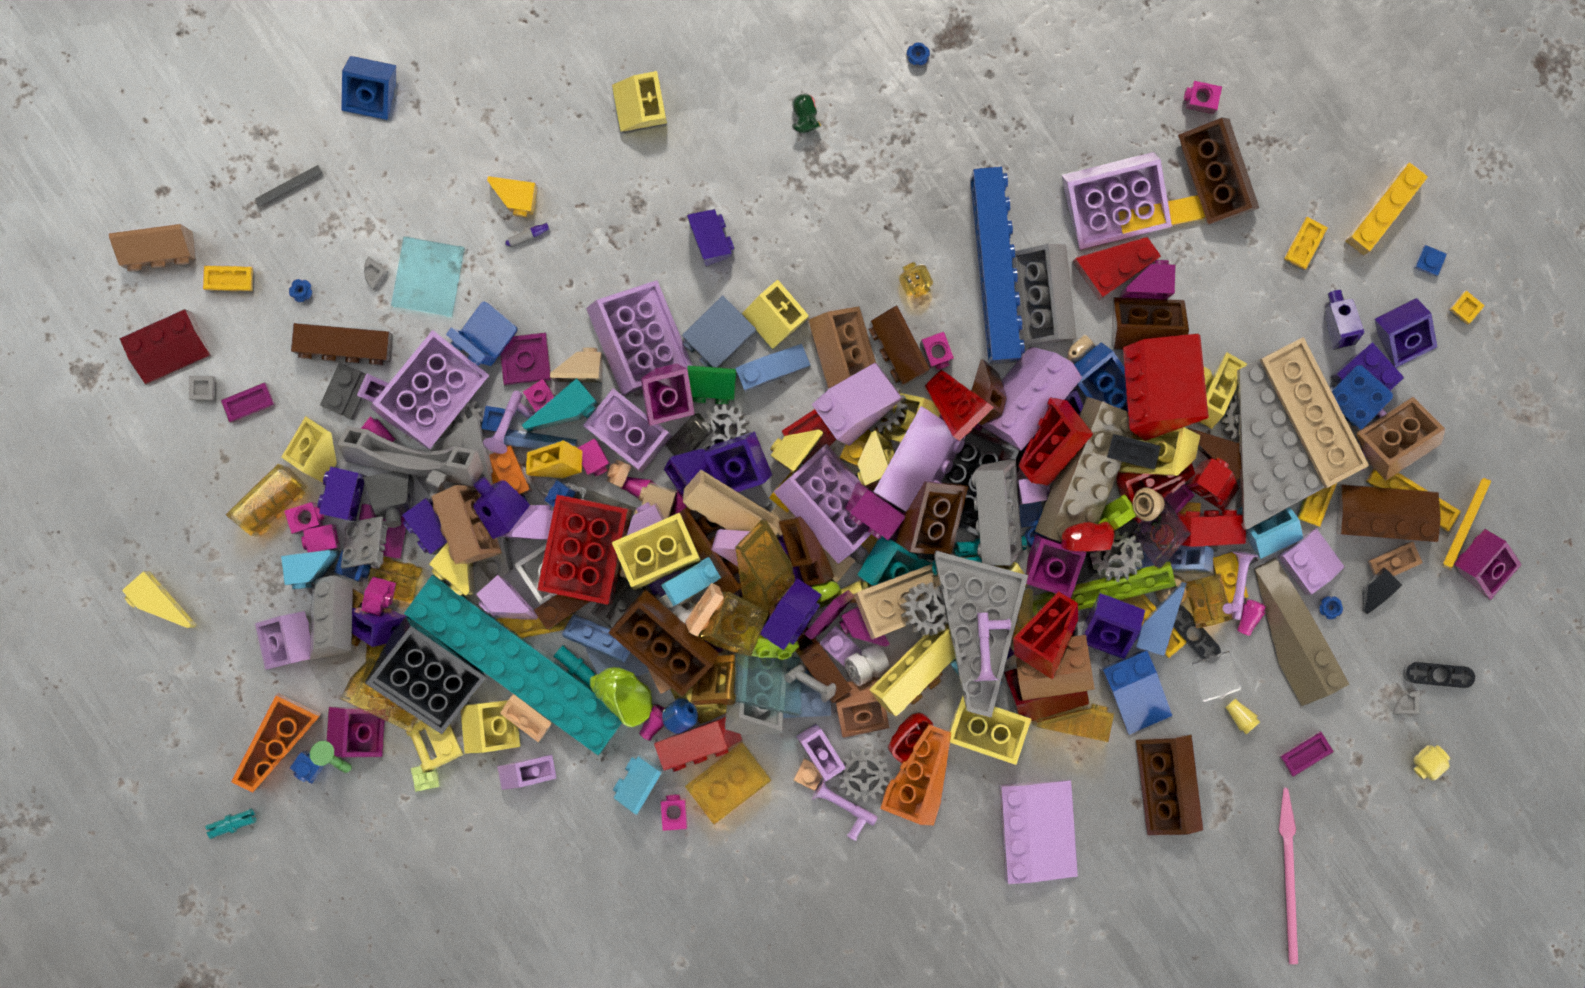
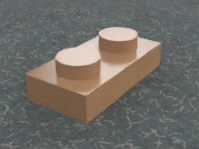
M1413 541L1367 561L1374 576L1383 567L1393 576H1396L1423 563Z

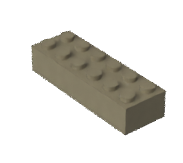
M1090 397L1086 398L1080 418L1092 431L1093 435L1056 476L1035 532L1062 542V533L1070 526L1072 527L1083 522L1099 523L1122 461L1107 458L1112 436L1116 434L1132 438L1134 433L1129 427L1127 411Z

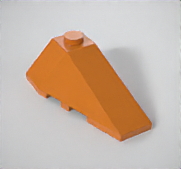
M928 725L913 747L914 751L908 760L904 761L900 766V772L888 784L880 809L920 825L934 826L942 799L951 732Z

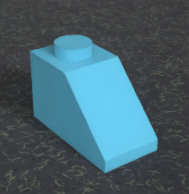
M707 557L685 569L661 586L672 605L675 606L705 589L721 577L711 559Z

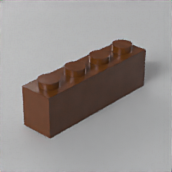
M294 323L291 352L298 354L297 358L312 359L313 355L321 356L323 361L335 362L336 358H345L346 363L359 364L360 360H369L370 365L383 366V362H390L393 334L389 331Z

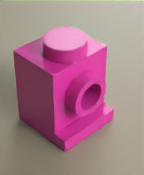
M373 577L365 589L361 611L380 616L384 607L388 608L389 605H392L396 583Z

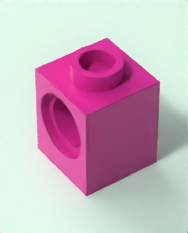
M1194 81L1190 87H1186L1183 101H1187L1186 109L1214 114L1218 110L1222 86ZM1196 93H1204L1207 101L1200 102L1196 97Z
M944 332L921 340L920 343L930 369L936 367L937 370H941L950 366L949 362L954 357ZM935 346L941 347L944 350V356L942 358L933 357L931 349Z
M544 379L523 391L535 412L539 411L555 397Z
M595 438L578 447L582 450V465L589 476L594 474L595 477H598L608 471L606 467L610 463Z
M310 502L284 511L291 534H299L306 529L324 526L322 520L325 519V516L319 514L320 509L317 508V503ZM305 511H309L312 516L308 524H304L301 520V516Z
M334 524L303 530L304 536L301 537L302 546L308 553L341 548L337 527Z
M680 794L666 795V799L661 800L663 831L687 829L688 827L686 798H680ZM670 806L679 807L681 815L678 818H671L668 815L667 809Z

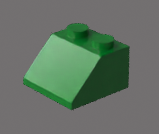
M687 366L693 403L706 404V400H715L716 405H729L730 402H735L736 369Z

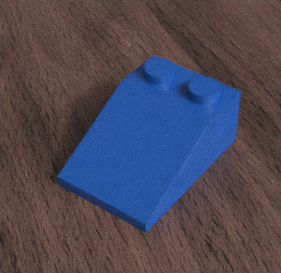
M1101 342L1074 364L1082 376V379L1075 388L1085 400L1087 397L1128 412L1125 367L1113 350Z
M1141 650L1125 657V659L1100 668V672L1128 735L1172 716L1158 674L1147 650Z

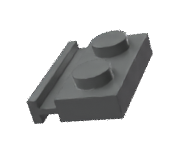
M339 362L320 406L353 420L363 399L357 396L366 374Z
M619 574L613 604L596 603L590 612L612 628L644 590L641 588L633 590L628 579L621 577Z

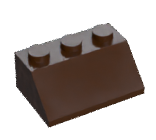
M1113 298L1112 340L1114 349L1123 350V347L1143 339L1189 334L1185 300Z
M897 305L870 321L869 333L874 341H879L882 347L879 349V352L884 362L889 361L893 369L890 370V374L895 383L900 382L903 387L928 374L930 368Z

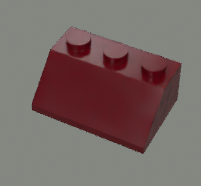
M187 309L119 338L128 360L146 385L211 356L193 313Z
M1017 668L1004 672L1016 714L1028 717L1031 721L1089 704L1087 691L1023 701Z

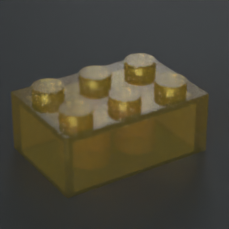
M741 741L729 753L724 754L685 785V788L715 825L772 781V778L744 741Z

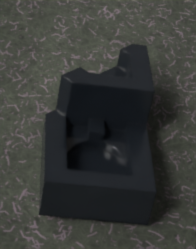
M1383 567L1366 586H1363L1364 606H1362V611L1365 614L1370 613L1385 602L1402 586L1386 568Z

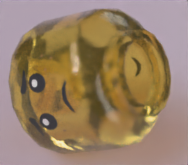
M912 262L902 267L904 272L899 275L898 279L906 296H913L916 299L931 291L930 287L933 285V279L926 265H916L915 262Z

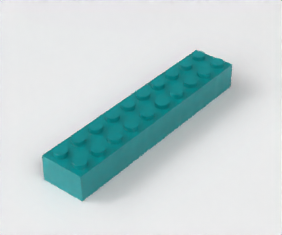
M431 575L404 612L410 619L599 756L623 724L595 696L591 687H588L587 684L573 674L571 675L568 670L506 627L468 597L458 595L450 588L449 583L439 579L437 576Z

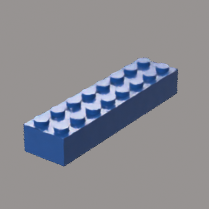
M1002 166L973 169L970 176L988 364L1015 363L1020 360L1022 354H1025L1024 340L1019 338V332L1022 330L1021 315L1017 316L1020 296L1019 292H1015L1014 285L1015 282H1018L1017 269L1012 268L1013 258H1015V246L1010 244V238L1013 235L1012 220L1007 218L1008 211L1011 209L1009 196L1005 197L1006 187H1008L1007 173H1003Z

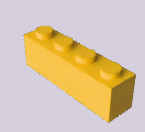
M1410 162L1404 165L1346 238L1345 242L1362 255L1370 252L1428 176Z

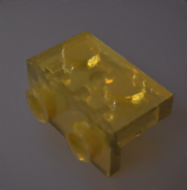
M383 557V564L380 565V568L370 567L368 584L373 577L394 582L396 587L393 598L412 603L416 597L418 581L423 568L412 563H403L392 560L389 557Z

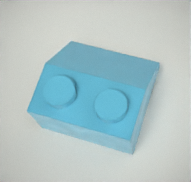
M1243 507L1237 509V514L1243 515ZM1290 507L1246 530V537L1260 559L1304 539L1300 521Z
M325 550L281 556L284 584L292 585V589L312 588L311 583L325 575L339 557V551Z
M638 755L637 759L633 757L630 759L625 768L628 771L627 776L624 780L619 778L613 788V791L616 792L614 799L636 815L663 772V768L641 755Z

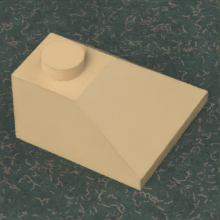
M583 348V352H576L550 373V378L554 382H573L577 378L580 382L602 383L603 354L597 352V348Z

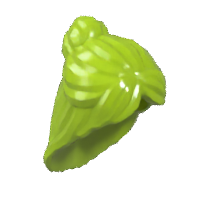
M610 667L590 678V687L595 696L625 726L635 727L641 725L650 717L653 706L651 703V691L647 685L636 678L634 673L620 667Z

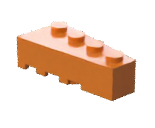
M277 693L231 782L253 793L320 717L321 713Z

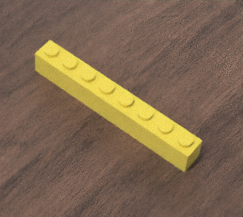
M1013 562L1011 565H994L995 567L1025 574L1016 562ZM948 624L944 625L945 630L937 632L935 635L930 636L928 633L923 636L869 689L881 706L895 717L955 659Z

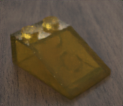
M762 518L735 546L744 603L769 611L794 584L795 576L790 559L767 520Z
M1091 703V707L1083 706L1032 721V725L1047 730L1109 742L1114 713L1108 712L1109 707Z

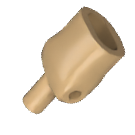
M1083 335L1069 348L1067 360L1073 364L1081 360L1088 352L1095 348L1092 340L1088 336Z

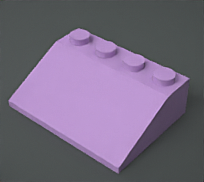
M1154 152L1062 175L1065 196L1080 250L1172 227L1161 159ZM1161 203L1166 223L1122 233L1121 225L1127 224L1131 219V211L1129 209H1133L1139 218L1148 219L1154 213L1153 204ZM1149 205L1150 209L1147 214L1141 215L1138 213L1139 207ZM1127 210L1126 218L1120 221L1118 212Z
M657 280L598 299L586 308L622 396L642 389L641 378L655 368L676 363L685 368L688 365L693 366L686 348L682 344L683 341Z
M432 330L372 403L370 408L388 423L430 450L489 375Z
M1030 346L1002 379L1007 396L1002 415L980 426L1022 450L1038 431L1040 426L1037 424L1040 418H1044L1047 412L1049 398L1064 400L1079 383L1082 376L1071 361L1057 353Z
M921 406L874 492L894 508L906 513L924 481L941 483L944 475L950 472L955 455L964 446L965 436L958 441L952 436L945 421Z
M825 444L781 484L774 493L795 517L801 516L813 531L822 547L839 564L853 553L871 533L868 532L870 527L865 523H862L860 526L849 518L851 513L846 510L856 483L860 481L832 449Z
M1071 780L999 785L1005 881L1008 884L1078 877Z

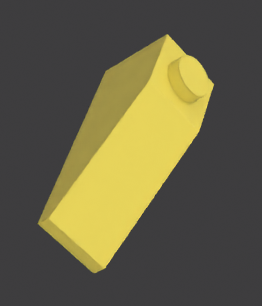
M1228 352L1222 358L1206 389L1209 418L1199 422L1211 429L1224 416L1238 385L1237 370L1247 365V363Z
M143 571L122 590L126 595L124 599L133 608L137 607L140 610L186 628H194L197 625L150 571Z

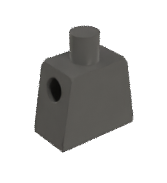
M392 471L363 477L376 516H382L383 519H386V524L390 528L400 526V516L412 508L414 487L412 475Z

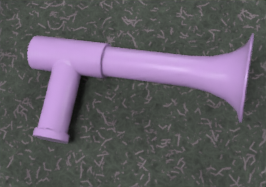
M513 391L495 435L492 438L484 439L483 444L488 450L498 454H503L507 451L504 437L516 411L528 419L536 413L520 403L523 397L521 392Z
M1233 552L1236 554L1239 563L1233 603L1224 604L1223 611L1226 614H1231L1230 618L1241 620L1248 567L1254 557H1258V555L1246 552Z
M977 613L981 671L979 677L974 681H996L999 679L993 675L990 664L989 630H1010L1011 620H989L988 613Z
M824 779L821 780L812 796V800L815 798L829 800L858 817L851 831L847 834L849 838L855 841L864 824L868 823L873 826L878 816L832 792L826 786Z

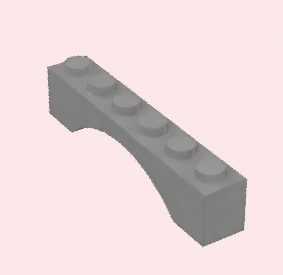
M350 426L346 427L337 444L345 461L349 463L427 478L429 473L436 470L447 475L445 481L474 486L484 468L477 450L457 446L441 451L417 450L388 441L369 430Z

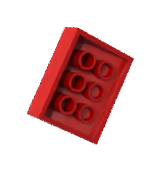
M1197 333L1143 339L1123 347L1129 427L1132 432L1144 441L1209 418L1201 335Z
M556 495L537 590L606 605L613 604L621 563L612 542L627 536L632 509Z

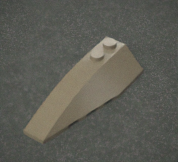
M1276 557L1255 567L1254 572L1261 598L1266 606L1265 614L1269 622L1272 641L1275 645L1277 661L1300 705L1304 706L1350 685L1315 620Z

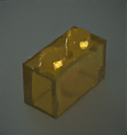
M1221 573L1184 582L1187 583L1186 591L1196 629L1233 620L1232 614H1226L1223 611V606L1228 603Z

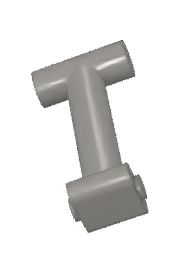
M436 470L429 473L426 483L434 486V490L429 497L431 500V496L445 490L444 483L447 475Z
M803 663L798 664L784 676L788 683L797 679L822 694L821 700L824 703L835 695L836 685L832 683L826 686L804 673L807 668Z

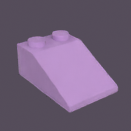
M874 363L828 389L812 406L835 438L850 446L903 398L880 367Z
M614 388L583 425L641 473L645 471L672 437L659 424L649 426L647 415Z

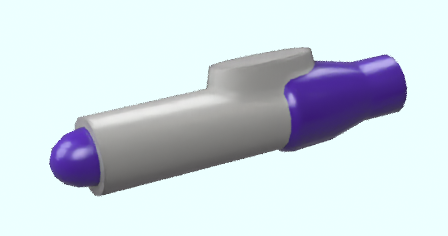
M547 222L541 225L533 224L523 228V232L509 237L505 245L515 246L543 234L545 231L550 230Z

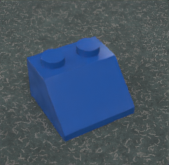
M350 56L342 70L341 110L388 120L396 87L397 65Z

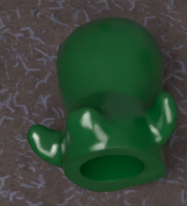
M806 93L796 96L792 101V108L797 117V123L792 125L793 129L799 134H803L820 128L821 124L815 117L817 109L814 98Z

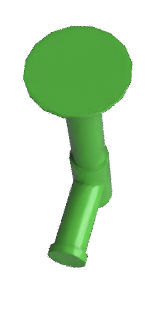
M319 741L311 748L310 758L315 765L324 766L330 763L344 773L350 772L351 764L335 756L333 745L329 742Z

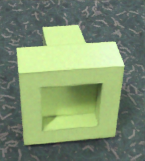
M421 766L411 768L415 792L440 786L437 768L423 773Z

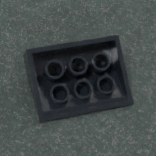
M972 428L971 432L965 435L964 446L955 455L953 466L950 472L944 475L941 483L966 485L968 487L958 528L980 538V534H977L976 522L979 520L978 511L974 507L977 491L972 482L973 473L981 465L1016 459V470L1018 473L1020 469L1019 464L1024 452Z
M405 617L390 636L365 684L440 734H443L487 677L483 671L456 651Z

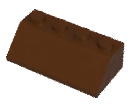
M1221 117L1178 135L1208 225L1259 209L1230 119Z
M1341 484L1337 532L1339 534L1429 542L1439 541L1441 520L1439 492Z
M688 507L679 512L701 561L709 557L721 578L713 584L720 587L724 596L723 600L767 571L758 557L753 573L749 574L711 550L717 531L719 529H726L716 522H710L703 514L696 510L693 511Z
M646 589L608 632L680 696H683L713 666L719 654L699 635L695 636L690 633L686 624Z
M1192 734L1136 740L1147 835H1188L1203 831Z

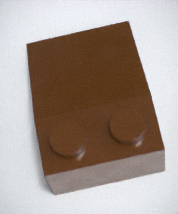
M924 481L904 515L905 518L900 524L896 543L913 553L935 554V551L951 555L968 487L966 485Z

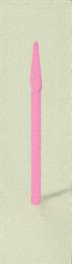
M1284 788L1279 832L1283 836L1288 958L1289 964H1298L1293 836L1296 833V825L1289 790Z

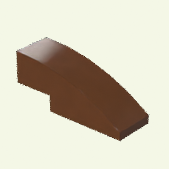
M801 516L778 521L793 567L799 566L804 583L811 586L826 583L832 579L834 574L827 556L817 537Z

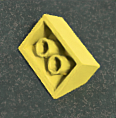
M1182 427L1144 441L1133 433L1132 439L1161 446L1155 470L1122 462L1119 472L1177 476L1196 459L1200 435Z
M680 513L612 542L633 590L701 561Z
M962 696L949 728V732H951L950 743L1016 765L1031 719L995 706L992 717L966 711L964 697Z

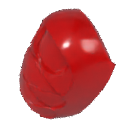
M1083 522L1072 527L1070 526L1062 533V548L1069 551L1110 550L1114 542V529L1108 522L1100 524Z
M920 712L911 714L892 736L887 748L897 761L901 763L907 761L914 751L913 747L928 725H933V722L927 715Z

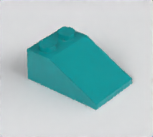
M576 378L521 426L528 432H533L581 420L584 417L588 419L597 409L596 406L599 403Z
M881 536L857 575L872 586H875L932 563L926 559H919L915 553L907 551L894 540H887Z

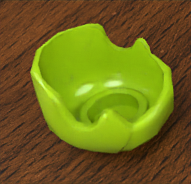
M833 581L811 586V588L822 594L817 601L820 604L819 608L831 604L839 594H842L839 585Z

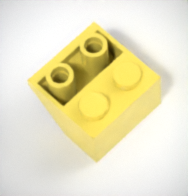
M657 71L633 75L612 85L621 132L667 124Z
M776 280L742 312V315L756 328V331L772 350L809 319V315L779 280Z
M446 543L429 563L433 567L431 572L439 579L451 582L450 588L458 595H473L475 593L473 562L469 564H455L449 555V545Z

